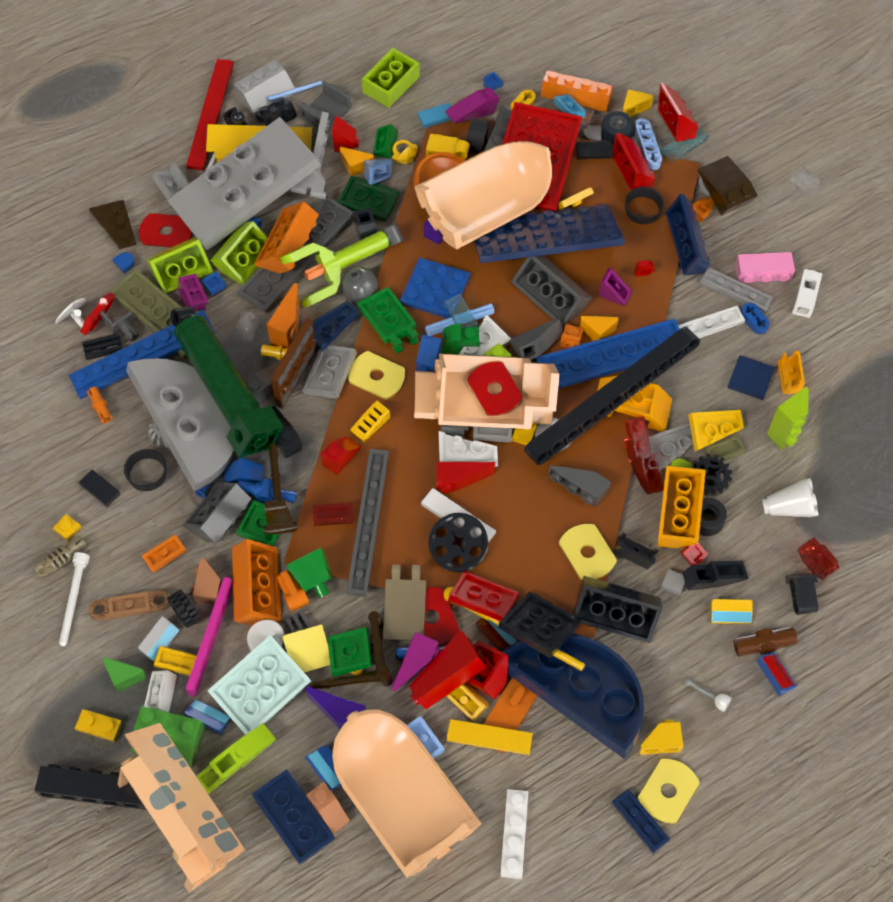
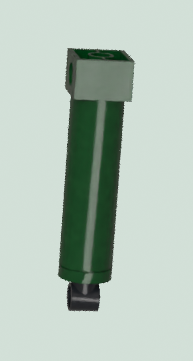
M191 306L172 309L170 319L173 326L176 327L174 336L231 427L226 438L237 456L241 458L268 451L269 445L275 443L284 427L272 407H260L203 316L196 315L195 310Z

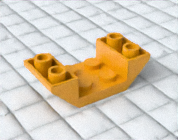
M617 376L600 378L597 391ZM650 383L614 411L648 420L647 428L664 432L667 428L672 398L659 385ZM613 411L607 417H611Z

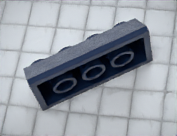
M679 194L666 211V216L683 275L703 274L710 266V259L707 256L705 243L702 240L696 212L693 209L692 202L684 194Z

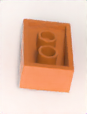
M295 282L267 323L270 344L277 347L282 345L284 348H289L299 331L300 297L298 284Z

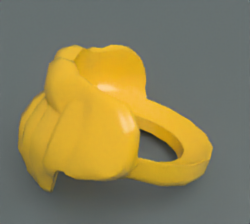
M399 140L393 145L394 155L392 159L397 163L409 164L416 159L419 151L418 146L407 140ZM399 144H407L408 147L402 153L397 151L396 147Z

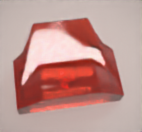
M814 537L801 545L797 550L802 562L813 574H817V578L825 580L840 568L837 564L838 560Z

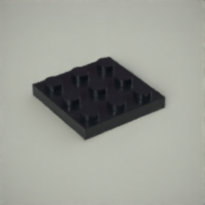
M530 591L499 622L498 628L551 658L580 627L582 620Z

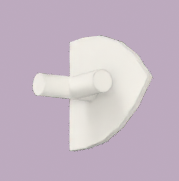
M81 298L72 302L57 317L55 324L71 315L82 328L84 320L78 308L86 303V299Z

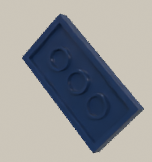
M287 769L252 793V797L299 865L335 841V837Z

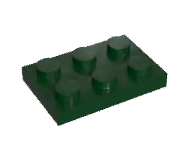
M351 175L337 202L354 212L371 208L375 219L386 222L400 196V191L376 183L371 185L367 180Z

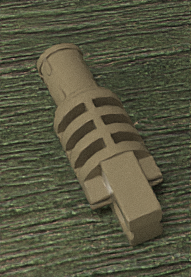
M78 536L68 545L58 547L44 557L34 567V571L41 579L50 575L71 561L74 553L86 547L85 542Z

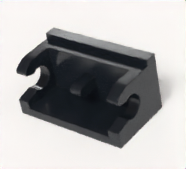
M625 533L619 535L612 553L647 570L655 563L656 558L654 557L659 552L658 549L651 550L626 538L627 534Z

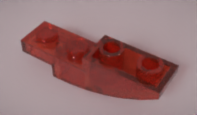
M644 416L624 420L628 439L624 440L625 447L640 485L647 495L664 491L657 453L652 454Z

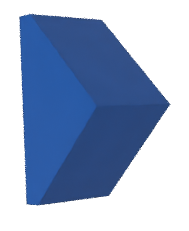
M244 458L238 459L225 468V482L238 484L239 480L256 483L264 479L263 465Z

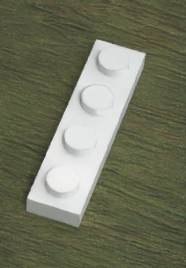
M507 789L500 877L522 879L528 791Z

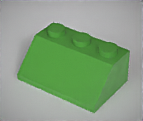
M141 706L134 731L160 723L189 767L192 768L205 730L202 721Z

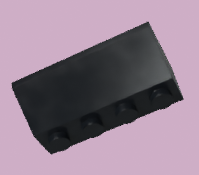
M583 576L573 616L582 620V624L650 643L663 607L660 597Z

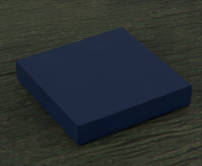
M739 355L727 388L763 400L775 367Z

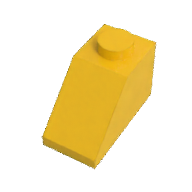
M664 720L662 723H659L641 744L639 755L681 752L683 749V739L680 722Z

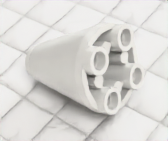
M811 478L798 481L767 496V499H762L765 515L819 516Z

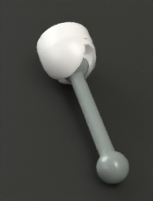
M690 678L684 680L686 686H692L713 698L716 707L723 712L726 711L732 697L726 694L716 696L693 683Z

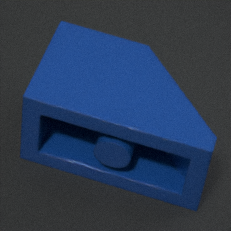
M423 334L416 360V371L436 372L435 359H439V354H441V339Z

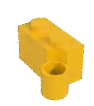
M430 133L426 147V156L437 152H448L466 159L470 145L468 142L457 137Z

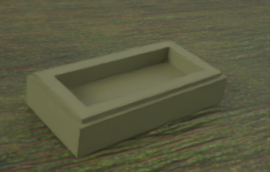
M737 435L704 448L703 452L705 456L709 454L711 458L715 454L718 460L724 458V463L746 454L747 450Z

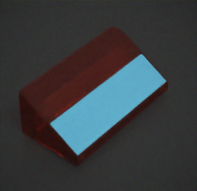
M484 618L476 621V627L497 650L503 651L517 642L513 636L499 629L498 625L492 621H487Z

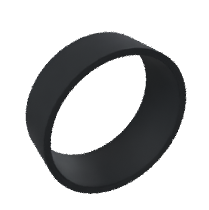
M650 187L634 188L625 198L626 214L632 221L638 224L653 223L659 218L664 207V200L661 194ZM647 197L656 202L659 212L654 216L641 217L632 213L628 208V204L635 198Z
M142 449L128 457L124 465V475L135 489L152 491L160 487L166 479V461L159 452L151 449ZM155 459L159 461L164 467V472L160 479L150 485H137L133 483L130 479V472L132 467L140 460Z

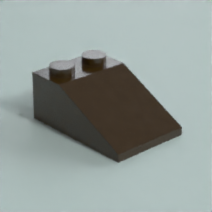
M729 156L698 169L721 216L751 203L758 196L751 181Z

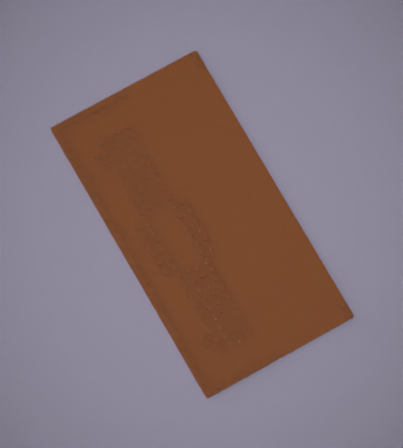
M478 118L489 121L487 138L484 145L485 148L495 121L484 118ZM450 120L426 128L395 222L404 240L387 247L377 276L379 284L377 292L389 287L400 302L420 257L470 273V279L454 316L487 304H492L494 314L488 316L510 338L552 321L553 319L511 283L527 257L480 263L473 241L459 249H455L444 240L437 244L424 237V223L430 216L426 208H421L413 182L415 170L426 157V147L430 133L457 137L466 141L471 120L456 124ZM577 138L560 201L589 187L592 188L594 193L581 199V204L575 207L569 205L565 208L575 209L581 206L591 207L598 204H608L624 236V245L544 255L592 297L584 310L568 324L580 327L581 316L618 317L617 330L610 335L614 336L666 321L679 263L666 211L679 194H684L692 202L700 163L661 155L662 162L660 168L650 170V172L652 171L655 176L653 189L658 191L663 197L664 207L659 218L653 223L638 224L632 221L626 214L625 198L630 189L613 157L612 159L578 160L577 142L592 141ZM469 149L467 158L465 160H468L482 152ZM647 197L635 198L628 204L630 211L641 217L654 216L659 212L656 202ZM533 208L532 210L526 212L523 215H526L528 213H543L545 211ZM649 260L653 262L655 270L652 274L635 277L634 269L637 261ZM608 268H612L632 291L628 301L623 306L599 296L601 281ZM403 305L417 325V328L414 330L418 333L417 339L419 343L412 346L406 336L400 339L403 351L396 354L391 343L384 344L364 317L354 349L357 351L355 359L364 352L369 351L404 367L405 380L403 386L394 396L385 400L350 384L347 376L336 401L297 519L298 530L293 532L284 563L287 565L319 548H324L332 577L349 580L369 450L389 451L369 586L385 589L386 579H392V565H400V580H412V565H420V580H426V588L439 587L445 591L448 587H455L463 572L447 571L440 567L433 559L428 545L429 534L432 527L441 518L421 505L422 500L432 488L437 490V462H440L439 431H441L442 425H438L437 419L414 418L416 360L423 334L427 335L425 327L446 318ZM485 317L463 324L461 327H480ZM442 332L432 335V337L441 339L442 354ZM583 332L580 345L592 342L593 340ZM561 337L540 356L566 349L560 346ZM510 343L504 348L511 354V357H515ZM536 358L532 359L531 363H536ZM374 370L370 374L373 380H380L384 376L380 370ZM623 371L558 389L556 411H553L552 418L561 419L597 392L600 378L618 376ZM379 401L390 411L391 418L369 439L363 442L350 429L374 402ZM613 411L611 417H604L575 439L569 447L559 451L542 465H536L524 452L526 445L514 441L476 440L497 446L498 467H495V474L458 491L450 493L438 491L496 530V534L488 543V550L482 562L467 572L519 592V597L513 608L531 591L573 615L582 580L560 547L559 541L569 529L575 526L595 524L613 552L643 419ZM365 422V424L371 428V425L368 422ZM469 426V431H465L464 438L462 437V439L475 441L473 440L474 426ZM362 427L359 428L363 433L367 432ZM347 436L359 444L361 449L336 475L322 465L321 453L333 440ZM553 465L595 471L611 482L610 489L597 507L592 504L589 505L580 496L567 491L566 487L560 483L553 482L548 476L549 467ZM440 528L436 532V536L439 538L447 535L445 528ZM453 533L456 542L454 545H458L464 552L461 543L463 539L459 540ZM584 546L581 549V554L586 558H591L595 555V550L590 546ZM444 547L436 550L438 557H443L447 553ZM478 547L470 550L472 557H478L481 554V549ZM456 557L452 563L455 567H460L464 560L461 557ZM609 573L598 580L607 582ZM448 601L449 604L452 606L464 608L456 603ZM581 623L580 627L573 634L592 639L595 636L596 627Z

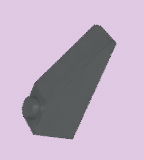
M281 361L254 374L245 382L259 405L274 393L271 377Z

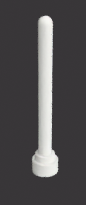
M81 552L74 553L72 560L75 570L59 640L60 646L67 645L82 572L89 563L90 556Z

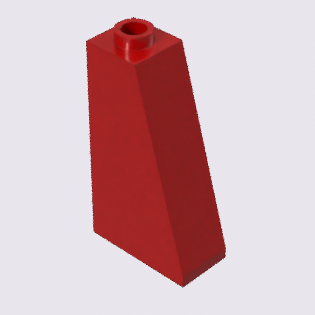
M463 630L454 636L409 685L413 693L410 696L417 706L421 704L427 710L487 668Z

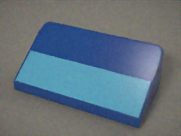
M197 699L184 712L185 717L201 720L205 728L221 736L231 720L229 715Z
M325 745L307 755L306 760L331 791L342 787L335 773L333 752Z

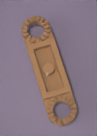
M164 590L109 597L102 600L98 599L89 605L88 611L91 618L96 621L160 612L169 607L170 604L167 601L169 595ZM157 597H164L165 601L163 604L157 605L154 603ZM103 606L105 610L102 614H94L96 607Z

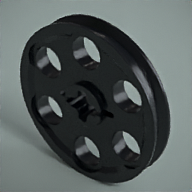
M451 513L439 519L432 527L428 545L433 559L440 567L450 572L459 573L469 571L482 562L488 550V536L482 523L474 516L466 513ZM458 518L464 520V525L461 528H456L453 525L454 521ZM440 528L447 530V535L443 538L436 536V532ZM473 528L481 530L479 537L474 538L470 535ZM453 533L459 540L463 539L461 543L464 552L458 545H454L456 542ZM440 547H444L447 550L446 555L443 557L436 555V550ZM472 548H480L481 554L478 557H472L470 555ZM454 558H463V564L460 567H455L452 563Z

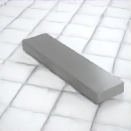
M710 267L707 268L700 280V284L743 304H755L764 314L774 298Z

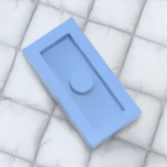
M421 716L407 725L419 738L433 759L445 751V748Z

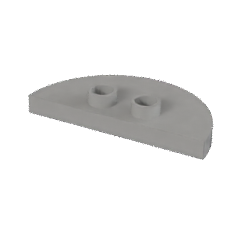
M157 358L128 362L126 372L192 489L196 491L214 481L225 470L234 453L233 447L226 438L231 427L194 367L174 360Z

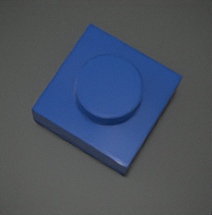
M217 271L201 279L202 285L211 296L227 287Z

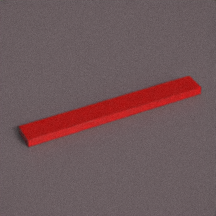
M216 60L187 160V169L201 171L205 169L209 155L206 152L208 124L217 125L234 66L231 60Z

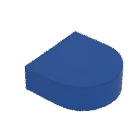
M494 71L484 77L483 85L485 88L490 87L492 90H497L503 87V81Z
M129 252L120 253L112 259L113 263L124 274L135 265L134 257Z

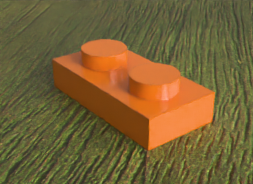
M175 534L141 556L152 573H155L187 551Z

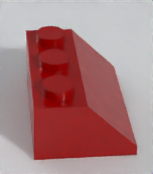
M660 83L658 112L676 142L696 138L698 123L692 117L691 111L687 109L684 99H681L679 94L664 83Z
M620 133L615 134L613 159L630 191L637 187L653 188L655 176L652 171L650 172L647 160L642 157L640 147L635 144L632 138Z

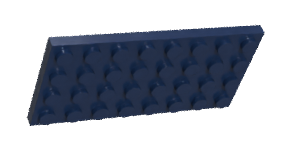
M598 204L591 207L581 206L575 209L564 208L559 211L548 210L543 213L521 215L477 238L473 242L480 263L619 246L624 245V236L609 205Z

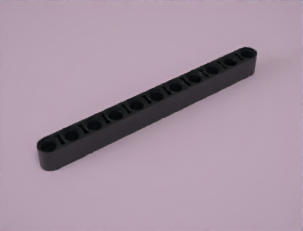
M682 327L531 440L525 446L524 452L536 465H542L695 350L700 344V338L688 327Z

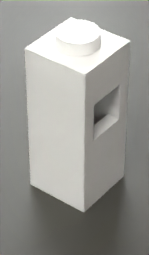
M804 269L792 314L807 318L811 317L822 273Z

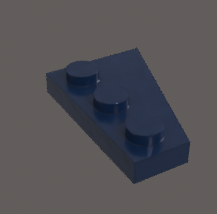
M348 300L313 321L316 346L322 352L359 315L357 309Z

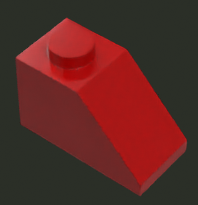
M335 116L332 128L334 152L340 153V147L353 150L359 148L360 137H357V130L340 117Z
M347 436L333 440L321 453L322 465L338 475L361 449V446Z

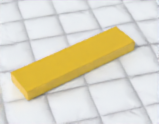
M450 719L447 741L530 755L533 733Z

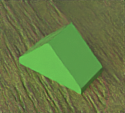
M104 657L103 662L117 692L145 680L146 674L143 669Z

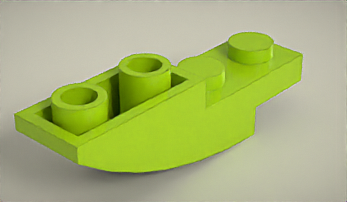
M263 723L209 763L210 765L196 777L209 795L277 739Z

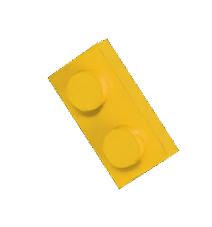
M82 709L75 730L115 742L123 722Z

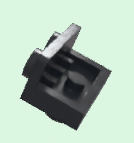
M283 97L276 98L273 103L261 107L258 112L254 113L257 120L265 123V126H268L279 117L285 123L297 117L292 101Z

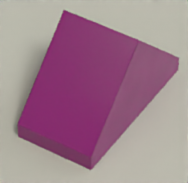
M608 268L601 281L599 296L623 306L628 301L632 291L612 268Z

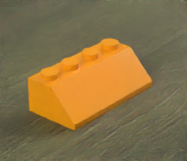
M666 466L658 547L678 549L698 544L706 470Z

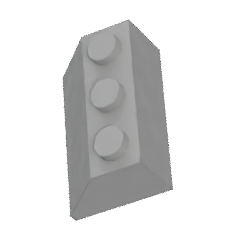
M275 59L234 83L236 98L255 118L254 113L258 112L261 107L273 103L274 100L268 101L267 97L295 89L286 70ZM290 94V95L284 96L283 98L288 99L289 97L293 96L294 94Z

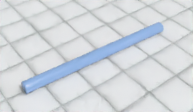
M322 81L267 97V99L271 101L322 85Z

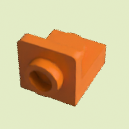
M566 324L561 336L560 346L567 349L580 345L584 328Z

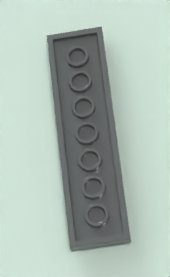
M326 196L325 200L322 199L313 209L319 216L315 227L309 233V239L303 246L315 243L326 248L352 220L354 212ZM312 253L294 262L295 266L291 271L281 274L259 268L237 291L238 296L267 314L316 259L314 255L316 254Z

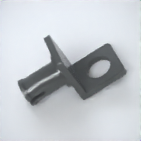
M103 311L100 312L101 320L113 334L122 331L131 342L134 341L133 337L135 339L138 338L139 333L130 324L134 321L132 312H129L114 324Z

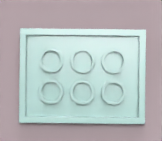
M270 635L214 684L208 692L246 735L259 725L269 721L312 681Z

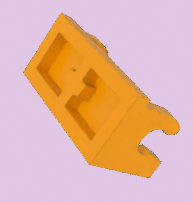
M794 351L790 357H787L786 352H784L780 360L777 361L782 394H795L802 390L805 384L800 351Z

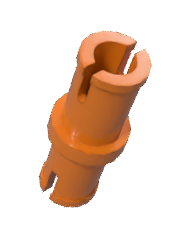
M91 387L87 390V395L92 402L93 410L97 412L101 423L110 422L113 417L107 408L106 400L102 398L98 387Z

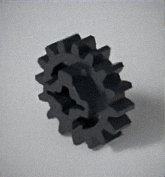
M707 454L706 459L700 456L699 462L694 461V467H691L693 469L701 468L706 470L704 482L706 496L709 492L715 496L716 491L722 494L724 489H728V483L732 481V477H730L732 470H727L730 464H724V458L718 460L716 454L713 458ZM721 474H723V476H724V479H723L722 482H721V478H720Z

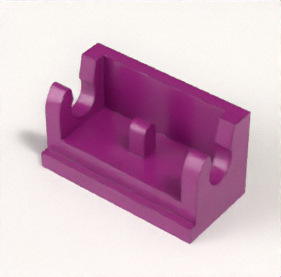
M191 274L179 277L178 292L184 306L193 307L195 313L198 309L206 311L208 299L197 275Z

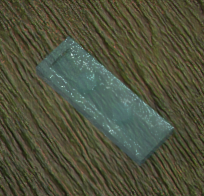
M698 128L696 138L680 142L673 141L662 148L660 154L673 163L706 142L708 135Z

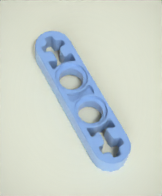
M639 118L635 121L634 132L642 157L647 160L650 170H657L661 166L662 157L651 124L647 119ZM646 148L653 149L654 151H648Z

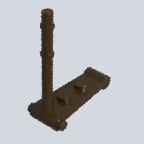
M270 444L269 457L274 500L265 501L267 525L263 526L264 534L292 533L294 530H298L297 522H293L286 501L281 497L276 444Z
M372 611L368 615L372 626V634L369 635L371 646H374V652L371 653L376 670L363 675L312 681L307 685L308 687L330 689V687L367 682H381L385 687L392 685L393 678L388 667L385 665L381 632L384 624L377 611Z

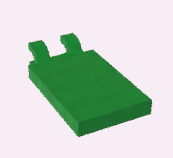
M389 287L357 302V307L384 344L391 343L396 354L403 351L400 339L406 336L412 346L419 343L417 339L418 333L414 330L417 328L415 321Z

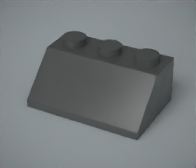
M217 482L182 526L202 540L216 544L223 539L226 530L236 522L237 516L248 507L251 498L237 483Z

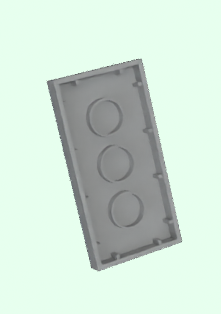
M279 117L244 144L237 146L232 153L217 164L210 166L206 172L167 201L207 251L321 165L317 157Z

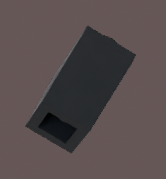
M371 208L354 212V224L359 240L377 233Z

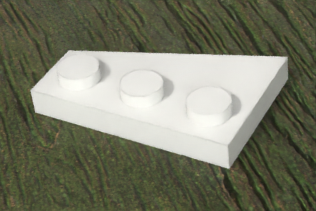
M439 431L440 462H495V467H498L497 446L476 440L472 442L462 439L460 436L455 435L454 437Z

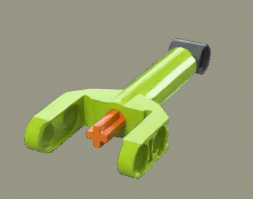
M397 223L337 252L330 251L315 243H309L280 257V260L284 265L296 262L312 253L316 254L314 256L318 265L305 270V276L310 281L323 274L329 285L304 296L300 303L303 308H306L337 292L343 268L389 246L395 245L404 239Z

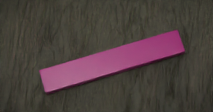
M223 578L186 686L188 696H197L233 590L231 578Z

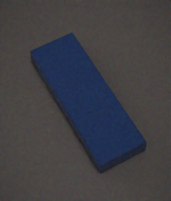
M629 789L612 801V805L653 854L670 841V838Z

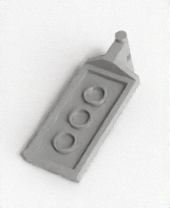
M323 111L313 151L321 166L331 122L328 120L329 113ZM321 166L293 186L290 192L306 195V191L311 192V197L325 200L326 193L323 190L326 179L320 173Z

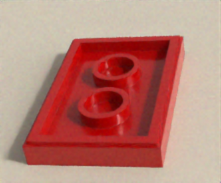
M464 571L450 593L448 601L501 621L512 610L519 597V592Z

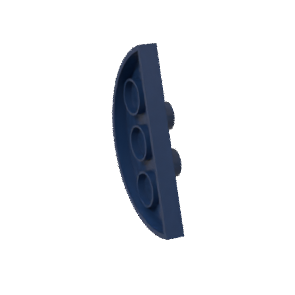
M572 634L559 650L585 663L582 671L555 656L549 658L521 641L501 651L508 655L507 674L620 757L623 759L627 758L635 747L641 733L644 700L638 678L629 664L619 654L594 639Z

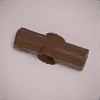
M792 626L772 631L771 629H762L753 635L734 638L733 643L735 653L740 657L760 653L761 655L769 654L778 648L797 645L798 640L796 630Z

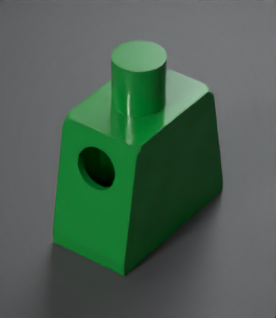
M319 548L286 565L305 592L314 589L318 598L329 594L325 583L333 579L324 548Z

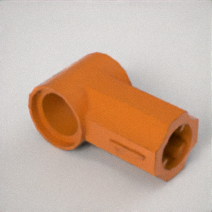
M288 570L281 572L277 576V580L284 593V599L290 612L308 605L309 601L306 593L300 588L292 573Z

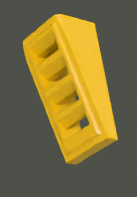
M376 401L350 431L365 442L391 418L390 411L379 401ZM365 422H368L371 425V428L367 426ZM362 427L367 432L363 433L359 428Z

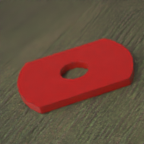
M149 213L139 228L141 242L147 246L171 248L190 240L193 234L177 215ZM163 227H171L173 229L169 235H162L160 233Z
M494 361L482 364L473 370L467 379L487 416L506 414L512 411L523 398L503 362ZM492 383H498L501 385L502 390L498 394H491L488 391V386Z
M427 587L425 613L429 610H434L439 614V620L434 624L424 622V636L438 641L437 646H442L451 641L460 629L449 602L444 598V589Z

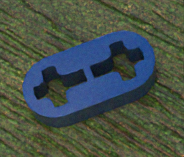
M744 304L741 313L745 318L746 324L754 333L759 335L765 334L769 327V320L755 304Z

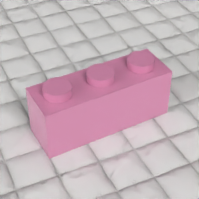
M792 252L740 254L737 256L735 263L737 280L744 283L785 282L792 280L795 272Z

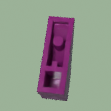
M490 87L480 89L448 108L445 113L455 124L472 120V118L494 114L500 97Z
M417 632L414 633L391 690L396 691L428 664L431 658L437 656L440 649L437 646L438 641Z

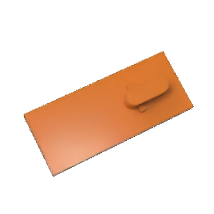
M511 678L483 725L517 730L537 695Z

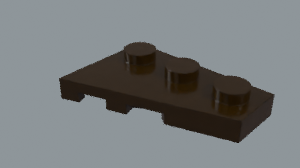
M124 200L89 208L92 216L105 229L119 250L137 245Z

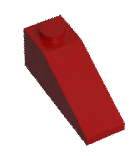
M437 462V491L443 493L458 491L495 474V462Z

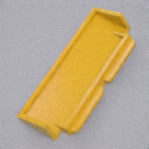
M208 124L206 152H215V159H217L218 163L232 153L237 146L244 144L267 126ZM289 127L312 152V127Z

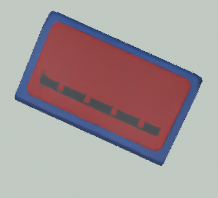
M775 652L758 658V665L779 696L797 687Z

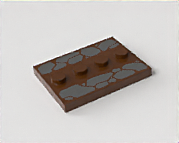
M307 318L271 377L276 406L282 409L317 350L313 321Z

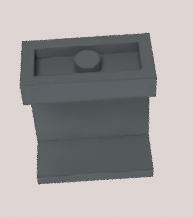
M323 81V92L310 105L303 102L299 106L300 118L317 128L319 127L322 111L329 113L328 120L331 121L330 131L333 127L335 116L342 118L351 109V96L347 92L339 90L333 84Z

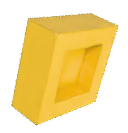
M65 514L53 527V530L69 542L82 527Z

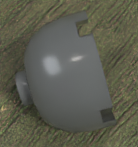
M360 266L349 269L344 274L341 287L346 299L357 304V302L373 295L375 291L377 293L379 284L372 271Z

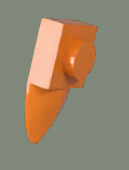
M701 198L693 204L696 219L700 223L713 210L714 201L712 198Z

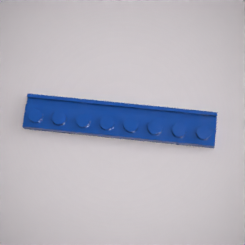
M201 310L197 312L196 315L203 316L210 325L213 332L215 333V330L212 327L205 311ZM172 324L69 374L79 398L87 397V390L91 387H98L101 390L128 377L129 375L126 372L128 362L142 359H165L179 352V350H183L174 336L176 327Z

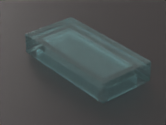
M461 294L444 301V305L455 324L460 323L461 327H477L478 323Z

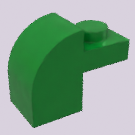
M460 323L445 327L442 331V354L459 355L461 347H480L479 327H461Z

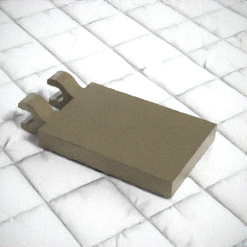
M392 565V579H386L383 640L411 641L415 632L424 635L426 580H420V565H412V580H400V565Z

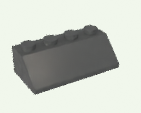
M544 255L527 257L511 281L553 320L560 318L562 327L577 317L592 299L590 295Z

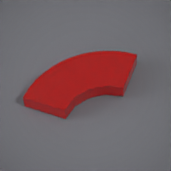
M110 292L101 298L96 308L86 317L80 330L81 333L87 335L99 324L101 320L100 312L103 311L105 314L108 312L116 295Z

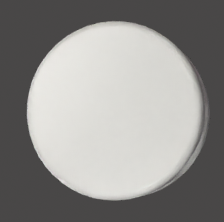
M261 620L255 623L247 634V643L250 651L252 652L270 635L284 650L285 645L282 635H285L283 628L272 620Z

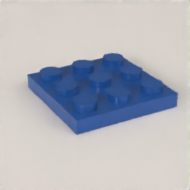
M419 257L400 303L446 319L453 317L470 279V273Z

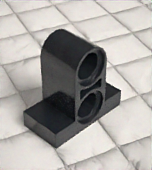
M800 573L785 576L786 584H790L793 608L796 615L818 612L815 582H818L817 574Z

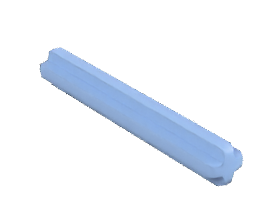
M487 304L427 325L425 327L426 334L432 336L442 332L449 325L457 323L463 325L483 318L486 315L494 314V307L492 304Z

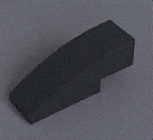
M711 561L707 565H691L682 572L688 591L721 587L749 579L743 561Z

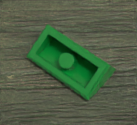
M392 124L377 128L373 150L374 157L392 158L394 155L393 145L397 141L398 131Z

